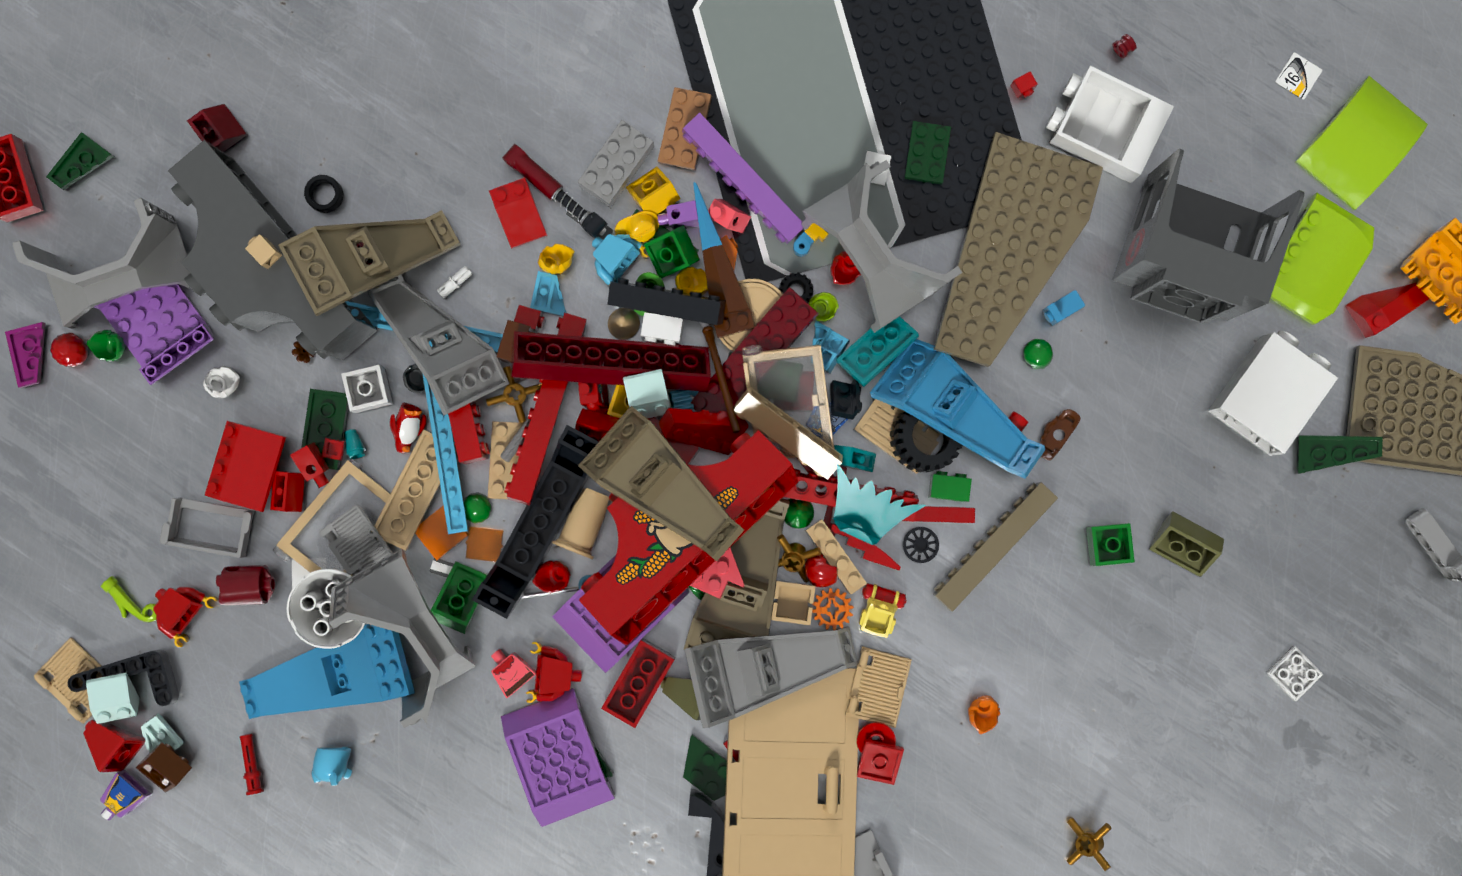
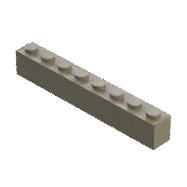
M1042 482L1032 483L1026 489L1028 493L1023 498L1019 497L1013 503L1014 508L1010 512L1006 511L1000 517L1001 522L997 526L993 525L987 531L988 536L984 540L980 539L974 545L975 550L971 554L967 553L960 560L962 564L957 569L954 567L947 574L949 578L944 583L941 581L934 588L936 592L933 596L949 611L953 612L1058 499Z

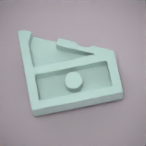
M159 713L141 726L142 734L146 740L145 746L149 753L161 742L169 744L174 750L184 743Z

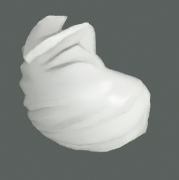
M224 365L222 367H213L207 373L203 387L212 397L225 398L237 389L240 376L231 367Z

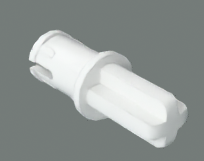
M464 266L455 275L449 276V280L439 287L437 291L445 299L456 288L459 289L460 285L472 275V272L468 267Z

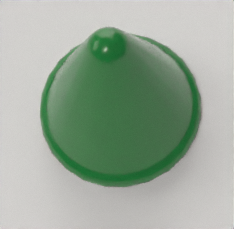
M792 498L788 499L790 503L784 519L786 524L795 529L807 527L814 518L812 503Z

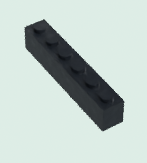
M617 278V281L610 282L607 305L720 325L723 324L726 301L720 300L721 296L717 295L704 297L701 292L690 291V294L683 293V289L672 288L671 291L666 290L663 285L649 287L646 282L635 281V284L629 283V279Z

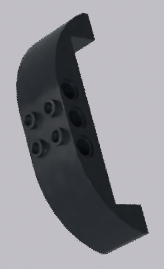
M691 789L688 816L712 818L706 876H717V874L722 873L723 857H719L718 854L723 853L725 816L713 800L704 793Z

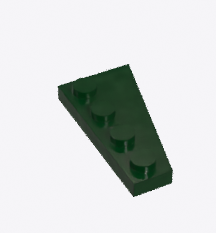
M1299 435L1298 474L1382 457L1383 437Z

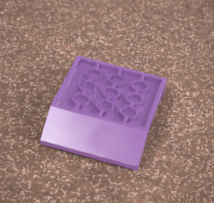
M179 284L142 289L94 306V308L102 311L117 334L122 337L125 345L141 365L139 371L150 385L157 382L214 340L210 326Z
M616 555L598 571L602 576L611 569ZM581 588L552 617L606 673L659 623L689 591L686 589L627 646L612 637L581 604L579 599L585 594Z
M574 688L565 691L564 695L554 701H539L501 716L507 746L531 811L541 827L615 799L609 780L606 781L579 709L581 705Z

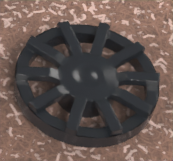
M916 527L905 535L903 550L905 555L913 562L926 563L937 555L939 540L937 535L929 528ZM921 530L920 537L916 535L915 531ZM924 530L929 532L925 538H923ZM912 533L915 540L908 538V536ZM932 535L935 541L928 542V539ZM906 541L912 542L913 545L906 546ZM936 543L935 550L929 547L930 544ZM914 548V550L909 555L907 549ZM926 551L933 552V555L929 557ZM916 552H918L917 559L912 557ZM921 553H924L926 559L920 560Z

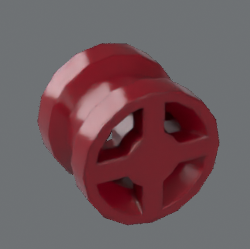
M1124 34L1121 40H1116L1112 44L1115 53L1123 59L1129 52L1137 49L1134 39L1128 34Z

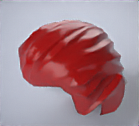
M842 251L834 257L830 267L833 283L848 285L855 282L861 274L846 251Z
M550 560L538 567L532 582L544 592L550 594L560 592V590L567 587L571 572L560 561Z

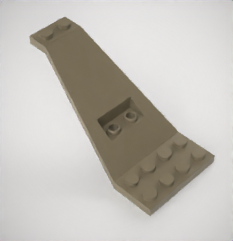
M441 210L425 219L314 226L280 243L278 246L315 315L319 316L461 244ZM363 242V247L358 248L357 244ZM372 259L373 263L367 265V260Z
M632 406L578 465L601 487L699 547L715 561L719 560L744 531L740 525L732 520L657 427Z
M782 498L731 546L745 586L743 588L728 582L721 599L704 593L694 613L683 650L714 640L769 636L781 550L777 537L783 534L784 519L789 507V500Z

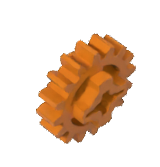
M829 588L828 593L821 590L822 596L816 595L815 597L818 601L813 602L816 608L812 609V613L817 614L813 619H820L818 625L825 624V629L827 630L830 626H832L833 630H836V625L843 628L844 621L849 623L847 617L853 616L849 609H853L854 606L848 605L851 598L845 599L847 593L843 592L840 595L838 588L835 592L832 591V588ZM835 596L839 597L844 604H838L835 601ZM827 597L826 604L824 606H820L823 599ZM831 600L833 605L837 607L833 615L830 611H827V608L831 606ZM845 611L843 617L837 621V616ZM820 614H827L830 622L824 620Z

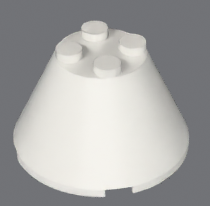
M320 569L305 575L295 584L287 601V617L295 630V634L301 640L314 647L331 649L341 647L359 635L366 623L349 620L334 629L329 623L332 587L352 577L351 575L336 569Z

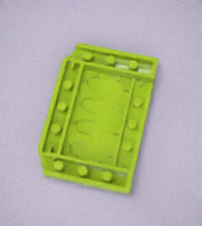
M1315 193L1306 206L1305 213L1292 232L1270 299L1312 325L1333 314L1373 249L1374 227L1319 193Z

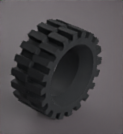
M903 412L897 416L898 420L892 424V427L895 429L890 431V437H894V440L890 442V446L896 447V451L893 454L895 457L900 455L901 459L899 462L902 465L907 463L906 468L910 470L916 469V472H931L944 468L953 462L952 459L958 457L960 453L957 450L962 449V444L943 434V445L939 452L935 455L924 454L917 449L912 438L913 428L919 419L907 412Z

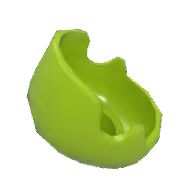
M821 292L815 294L809 301V305L819 313L815 318L816 321L826 322L835 316L839 307L836 297L831 293Z

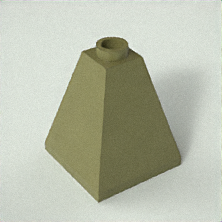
M665 677L661 683L662 692L693 719L701 720L691 678Z

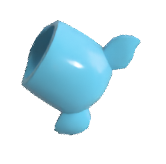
M317 748L311 772L314 783L325 781L330 782L332 786H336L342 778L348 779L352 774V770L347 768L351 748Z

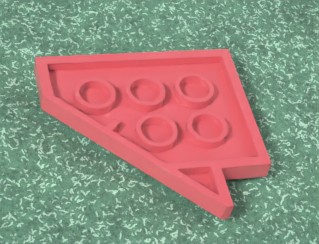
M731 547L690 586L721 599L728 582L744 588L745 584Z

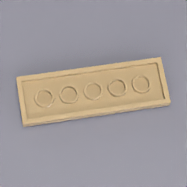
M424 429L374 525L384 541L407 551L440 486L432 433Z

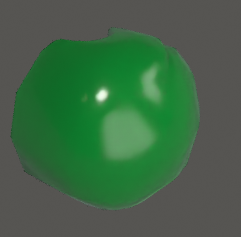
M1032 339L1023 350L1025 361L1033 369H1044L1050 365L1053 359L1052 347L1043 339Z
M476 492L469 494L464 499L466 520L472 523H482L489 518L491 504L486 495Z

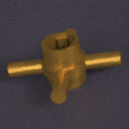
M507 366L503 368L509 384L505 387L503 394L487 398L486 403L487 406L506 402L508 405L514 406L519 424L524 423L526 417L522 403L525 401L526 395L540 390L542 383L524 388L521 384L515 383L514 377H511V367ZM511 391H519L520 394L517 400L509 397Z
M783 534L779 535L777 540L785 552L782 558L779 559L778 567L783 566L789 572H798L805 583L809 582L804 568L805 561L808 558L821 555V549L817 547L806 551L805 547L800 543L789 544Z
M1074 818L1068 820L1067 823L1078 836L1075 843L1077 850L1067 858L1068 864L1073 865L1082 856H1093L1104 871L1110 869L1111 866L1100 851L1104 848L1102 837L1112 829L1111 826L1105 823L1096 833L1084 832Z

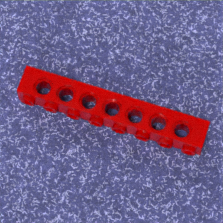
M794 469L798 482L805 481L807 487L801 489L795 485L784 497L836 507L837 495L835 491L838 486L837 477L830 476L827 480L825 477L818 476L815 472L805 474L801 473L798 469ZM822 484L826 486V490L818 492L816 487ZM874 484L875 495L886 490H892L890 503L896 499H904L901 505L903 507L916 505L919 502L918 495H915V492L908 490L897 492L895 488L885 487L882 489L877 488V485ZM916 512L904 520L914 522Z

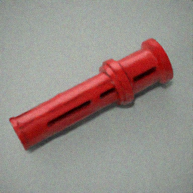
M252 734L239 736L246 772L243 776V779H246L247 785L246 795L264 792L260 781L261 772L257 769Z

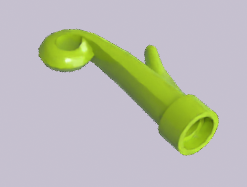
M114 576L109 577L100 586L113 597L123 618L127 617V610L143 622L149 623L156 620V614L153 611L155 604H147L141 610L122 589ZM149 609L153 611L152 616L148 615Z

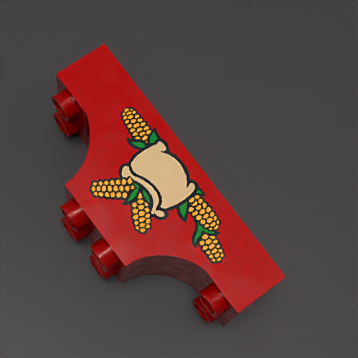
M759 430L752 437L748 433L740 435L730 446V451L733 454L725 461L705 466L687 464L732 520L744 529L733 544L799 483L793 464ZM611 493L609 500L612 503L607 507V510L611 513L618 531L617 554L611 569L604 576L597 572L584 582L581 589L585 594L579 601L612 637L627 646L716 561L699 547Z

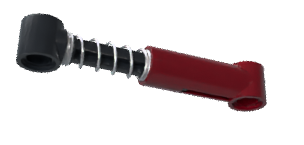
M515 143L502 157L511 168L518 171L550 200L558 201L561 207L564 206L567 212L570 211L573 217L576 216L582 224L581 227L593 238H596L607 226V222L597 213L586 211L585 207H581L579 202L577 203L573 200V197L571 198L567 195L568 192L565 193L563 191V185L533 161Z

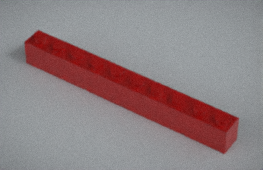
M564 312L563 318L559 317L556 328L559 329L557 335L582 337L587 319ZM539 380L542 385L540 390H536L533 400L536 401L535 408H530L529 427L525 426L522 437L525 438L523 445L519 444L516 456H519L517 464L513 463L510 474L513 475L511 482H507L504 491L507 494V499L530 506L568 381Z

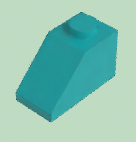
M834 445V449L843 455L840 466L873 472L876 453L854 447Z

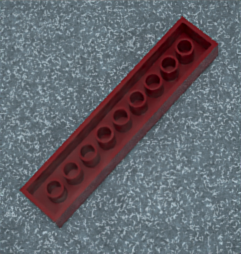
M514 331L511 377L625 386L623 377L662 369L666 389L703 392L707 391L711 379L709 347L677 344L672 346L664 343Z

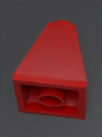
M95 720L89 721L85 726L86 730L83 732L99 772H120L124 770L146 741L143 737L107 722L97 724Z

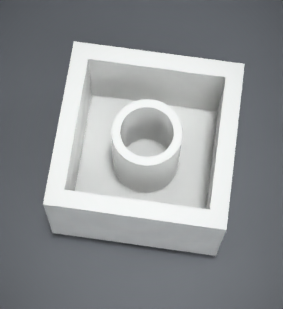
M644 312L641 329L642 340L675 346V344L681 345L684 321L681 318Z
M375 365L341 374L350 412L359 413L393 404L385 367Z

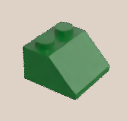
M684 225L643 244L660 278L684 269L700 260Z

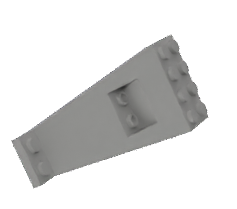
M843 627L834 631L714 640L685 649L703 728H710L737 718L842 670L856 666L858 663L849 627Z

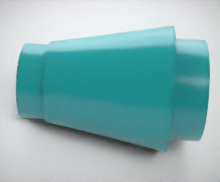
M356 429L346 431V453L349 455V458L358 459L365 456L364 451L366 449Z

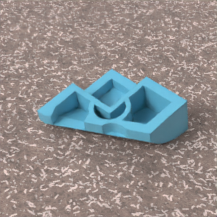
M816 321L814 324L815 338H813V346L821 345L824 371L831 374L837 364L836 359L843 354L850 341Z

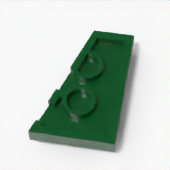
M81 132L46 178L65 190L114 156Z

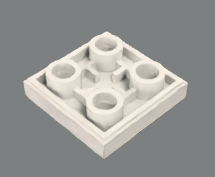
M1292 646L1266 672L1293 701H1297L1323 675L1296 646Z

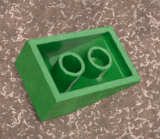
M455 561L431 608V612L437 621L444 626L465 634L479 606L472 599L487 575Z

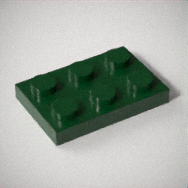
M913 121L904 179L936 184L943 183L951 131L950 126Z

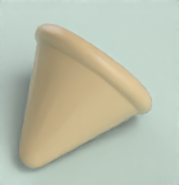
M619 308L609 316V332L617 339L625 340L632 338L639 330V317L631 309Z

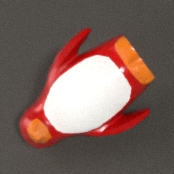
M405 402L400 406L396 418L394 414L391 415L389 424L395 440L396 451L399 453L410 452L411 444L422 433L426 425V415H422L420 418L422 410L415 405Z

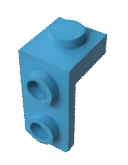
M1074 290L1044 308L1043 312L1046 320L1053 326L1083 308L1085 304L1078 292Z

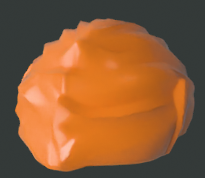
M989 695L978 697L971 703L968 708L969 721L979 734L992 730L998 724V717L1001 714L999 704Z

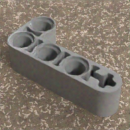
M1421 508L1405 520L1406 524L1443 575L1451 581L1462 582V556L1433 516L1426 509Z

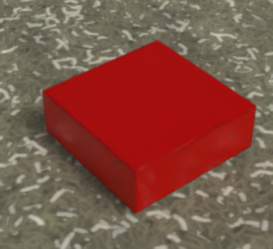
M325 438L322 457L342 461L346 442Z

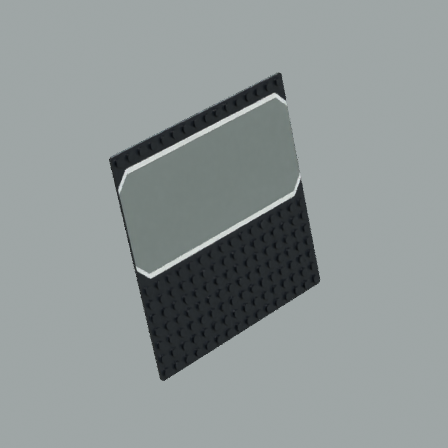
M668 0L692 91L712 95L707 121L802 222L806 219L802 211L846 185L864 166L866 153L871 151L891 156V167L888 169L885 186L870 183L867 208L869 219L889 248L966 228L970 221L994 133L998 132L1022 140L981 0ZM913 121L951 127L942 184L904 179ZM719 171L716 173L723 200L752 216L743 233L732 230L734 240L738 245L737 251L745 279H760L769 282L784 278L791 273L797 274V272L802 273L828 266L833 263L836 255L845 251L838 239L827 232L828 237L823 242L818 239L810 247L809 253L806 256H797L793 251L794 242L805 229L788 244L785 241L783 243L780 242L775 236L776 232L764 225L762 222L763 218L750 210V204L745 199L742 201L735 192L737 190L732 185L729 187L722 178L724 176ZM736 217L733 220L735 223L737 222L738 217Z

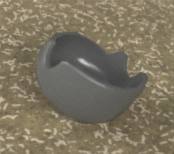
M416 364L408 366L403 373L404 386L414 393L425 392L423 373Z

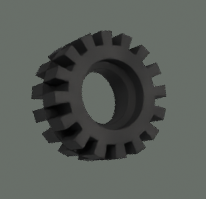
M799 272L786 275L779 286L783 294L792 284H800L804 290L801 297L809 303L814 292L810 278L808 279L805 274L802 275Z

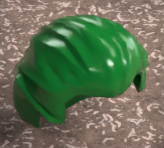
M112 330L97 331L87 341V345L92 353L99 360H106L107 362L121 358L126 349L122 337L112 332Z

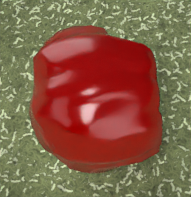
M64 333L53 339L50 351L57 363L66 367H75L83 364L87 359L88 347L74 333Z
M823 554L807 559L805 563L806 578L813 586L828 587L836 583L837 567L827 564Z

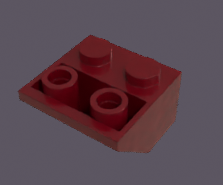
M226 104L202 109L187 120L201 141L206 140L223 152L248 135Z

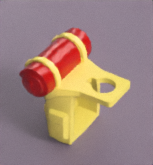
M867 583L862 591L863 598L867 599V606L860 615V629L867 633L887 638L889 634H892L896 624L894 616L897 609H902L906 604V594Z

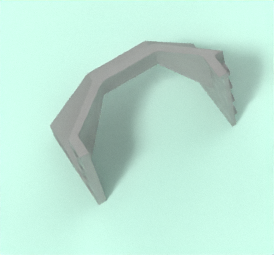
M887 160L882 163L877 161L870 167L866 163L846 185L803 210L802 212L806 219L801 223L805 230L815 223L835 236L864 278L875 316V323L870 326L874 333L933 295L962 273L958 266L946 274H940L896 258L869 219L867 208L870 182L877 175L891 167Z
M143 198L134 200L141 221V227L125 256L120 260L77 275L61 271L56 255L20 240L12 243L18 262L46 273L63 326L73 329L79 326L78 318L94 306L153 287L180 284L189 288L184 278L190 272L181 262L187 256L173 215Z
M403 549L394 552L332 587L329 623L333 629L346 621L356 620L401 633L410 642L429 671L412 680L414 694L402 697V719L400 723L404 728L416 724L421 718L427 723L435 689L474 668L476 665L472 660V653L469 647L465 646L464 652L457 649L429 609L407 564L406 554Z

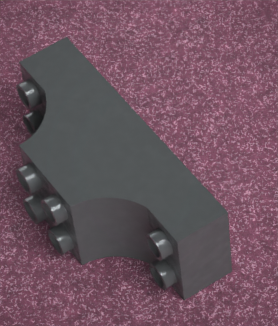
M203 140L168 170L178 182L171 188L173 193L185 205L189 206L192 204L196 208L198 216V231L195 243L189 254L181 261L190 272L184 279L189 287L199 296L206 293L215 302L209 310L224 326L231 323L239 331L246 327L261 332L263 329L276 323L295 322L302 331L296 336V339L309 354L313 355L316 352L323 359L330 355L344 360L378 331L358 307L348 306L345 302L319 316L315 315L278 246L280 243L296 236V232L232 157L206 140ZM259 234L267 238L282 254L269 269L261 266L245 249L249 245L248 242ZM357 309L359 311L358 316L354 317L351 311Z

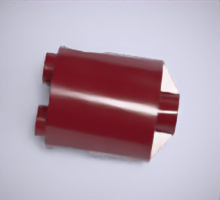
M266 565L224 567L221 575L216 576V585L220 589L219 604L226 606L266 604L275 590V578L270 575Z

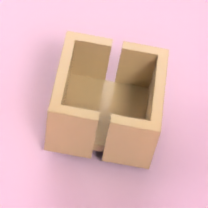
M776 580L774 599H777V602H773L771 620L810 625L813 608L808 606V603L813 604L816 586Z

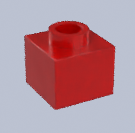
M1030 71L1014 79L1010 86L1018 99L1021 96L1026 98L1032 95L1038 83Z

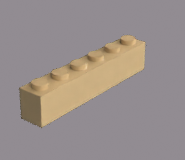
M749 387L735 404L734 411L739 418L746 419L754 429L764 432L769 440L779 443L785 452L795 455L803 465L810 466L818 476L825 477L828 480L837 469V464L841 465L842 454L753 388Z

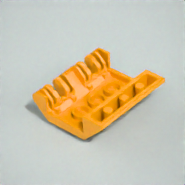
M1455 217L1429 236L1404 260L1400 269L1405 274L1409 273L1408 277L1410 279L1417 277L1419 280L1416 285L1419 288L1423 287L1422 291L1432 302L1436 301L1435 305L1437 307L1444 305L1446 307L1444 314L1446 316L1450 315L1449 319L1454 324H1457L1462 320V224Z

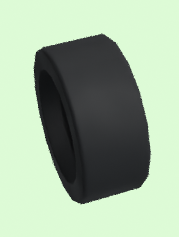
M328 175L312 177L304 188L306 202L314 210L321 213L335 211L343 201L344 193L341 185ZM321 183L330 184L335 191L333 200L326 205L318 204L313 198L314 189Z

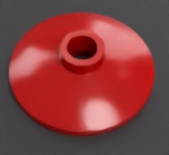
M880 722L865 725L857 735V747L861 753L865 739L873 740L872 737L874 736L879 737L874 741L892 745L896 744L893 730L888 725Z

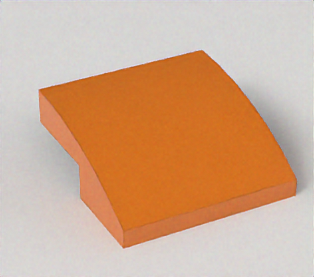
M444 505L424 520L415 533L436 561L441 559L469 535L468 532L448 535Z

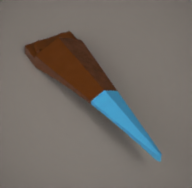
M694 182L708 294L721 296L720 300L726 301L723 324L714 325L717 338L754 329L755 323L750 306L731 266L698 185Z

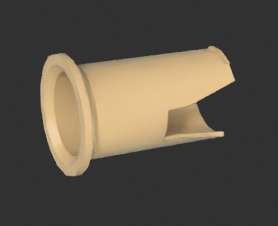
M583 488L566 519L559 538L556 541L552 540V543L593 560L594 557L591 551L601 529L609 497L594 490Z

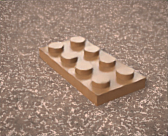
M674 87L658 163L696 170L699 156L696 152L697 147L693 143L689 144L683 138L682 130L698 113H701L707 120L712 99L711 94Z

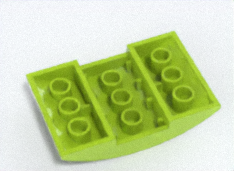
M1368 76L1296 162L1353 210H1356L1398 166L1418 141L1428 124L1372 77Z

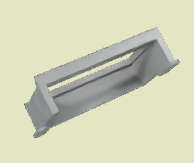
M172 498L168 522L162 525L160 543L238 558L247 557V546L255 511L186 498ZM182 507L243 518L238 548L178 538L177 534Z

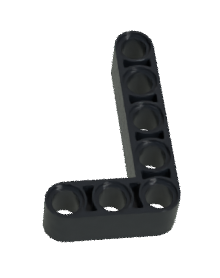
M161 649L74 674L67 682L71 691L87 690L86 681L96 679L98 672L102 674V677L116 675L115 669L119 666L121 673L127 672L129 677L147 671L154 699L158 705L167 706L175 703L179 698L168 654ZM155 654L159 656L158 664L153 660ZM136 660L140 662L139 669H136L134 666ZM160 673L165 677L163 683L158 678ZM79 678L83 681L82 687L78 685ZM165 692H168L170 695L169 701L164 699Z

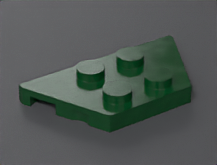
M692 734L683 778L715 801L726 794L727 760Z

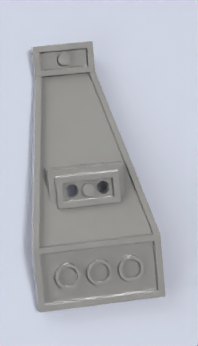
M402 275L367 291L372 301L427 379L443 415L449 414L509 384L494 349L406 283Z

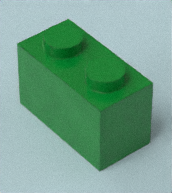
M936 471V474H931L928 498L969 502L972 479L967 478V474L955 473V477L947 476L948 472Z

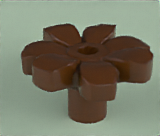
M298 341L293 343L296 349H292V355L296 357L298 362L308 363L310 358L315 356V353L313 355L309 354Z

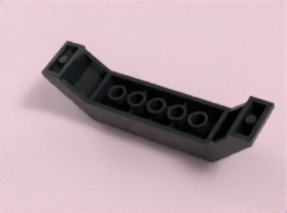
M566 425L558 440L552 459L534 491L530 506L526 505L496 563L483 582H481L472 601L508 619L532 583L538 567L542 565L553 544L552 540L555 541L589 477L578 465L599 443L597 440Z

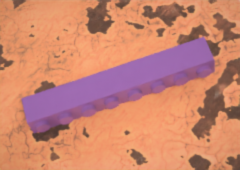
M698 113L683 128V138L689 144L693 143L697 147L696 152L702 158L706 157L710 161V167L716 173L719 171L724 176L722 178L729 187L732 185L737 190L735 192L742 201L745 199L750 204V210L763 218L762 222L764 225L776 232L775 236L780 242L783 243L785 241L788 244L804 229L801 225L802 221L701 113Z

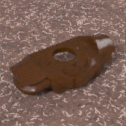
M1071 409L1064 410L1059 416H1056L1044 426L1045 430L1040 444L1045 445L1042 458L1050 461L1058 454L1081 420L1078 413ZM1056 430H1062L1065 433V437L1062 440H1056L1053 433Z

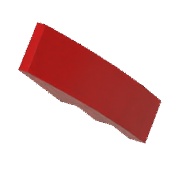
M831 524L830 531L832 533L847 537L845 545L863 551L862 559L900 571L901 567L880 548L842 532L836 525Z

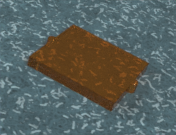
M469 527L468 541L465 542L467 544L466 558L496 562L501 553V548H503V530Z

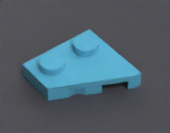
M538 271L530 308L563 317L566 310L557 275Z

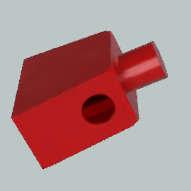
M315 442L290 454L306 481L314 479L318 488L329 483L324 474L329 468Z

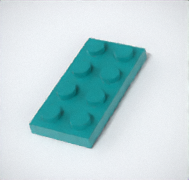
M899 316L875 333L870 328L836 359L837 363L865 387L919 337V333Z

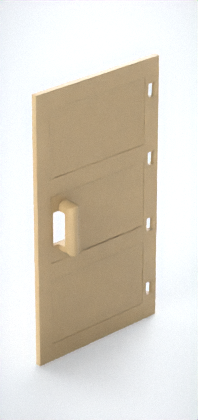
M855 668L842 670L728 721L722 876H854L859 719L847 716L845 713L850 703L849 696L856 671ZM859 701L857 703L856 711H859ZM733 749L739 750L738 762H732ZM818 774L827 775L826 804H817ZM838 774H840L839 804H838ZM730 812L736 813V825H730Z

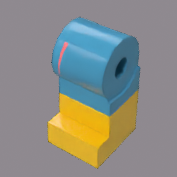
M813 223L794 242V253L799 257L806 256L809 253L810 247L818 239L823 242L828 237V233Z

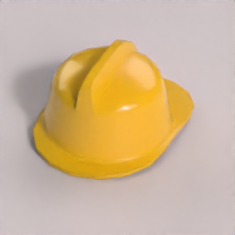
M641 211L626 217L616 224L615 235L629 234L631 239H635L638 242H648L654 237L655 232L659 228L658 217L651 211Z

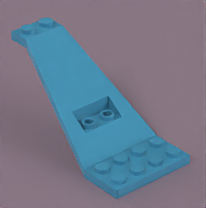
M916 339L899 354L871 390L872 398L904 410L1004 470L1026 479L1045 451V445L1026 438L949 354L933 350L934 345Z
M370 624L365 625L356 638L341 647L331 649L316 647L253 678L239 681L249 719L267 715L383 702L415 693L399 633Z

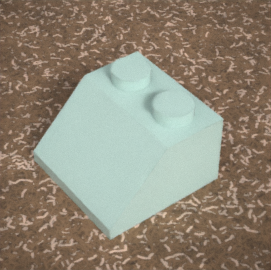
M662 369L623 377L629 408L632 406L647 419L664 415L666 410L670 408Z
M127 672L86 681L90 712L97 724L137 716L140 698Z

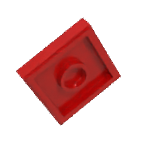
M865 739L857 768V777L894 785L904 747Z

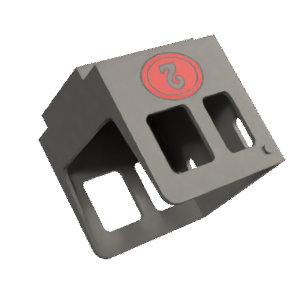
M1179 148L1148 174L1112 280L1133 287L1134 289L1130 297L1133 300L1202 324L1217 317L1230 320L1268 304L1304 199V191L1298 190L1263 212L1246 208L1177 184L1180 164L1184 154V150ZM1160 200L1156 213L1152 218L1157 201ZM1288 215L1284 230L1269 260L1265 262L1277 224L1280 219ZM1237 225L1240 228V233L1234 251L1225 250L1224 245L1230 227ZM1268 227L1258 259L1254 260L1261 234Z

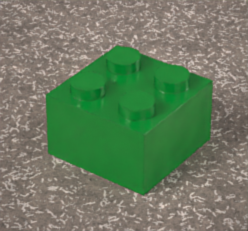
M1130 523L1086 527L1090 566L1135 562Z

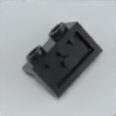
M854 379L851 384L836 380L831 382L832 416L853 420L857 413L861 412V387L858 381Z

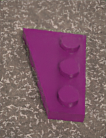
M44 322L5 332L19 388L41 382L46 325Z

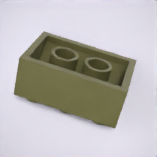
M1172 511L1162 523L1149 550L1201 577L1222 554L1224 538Z

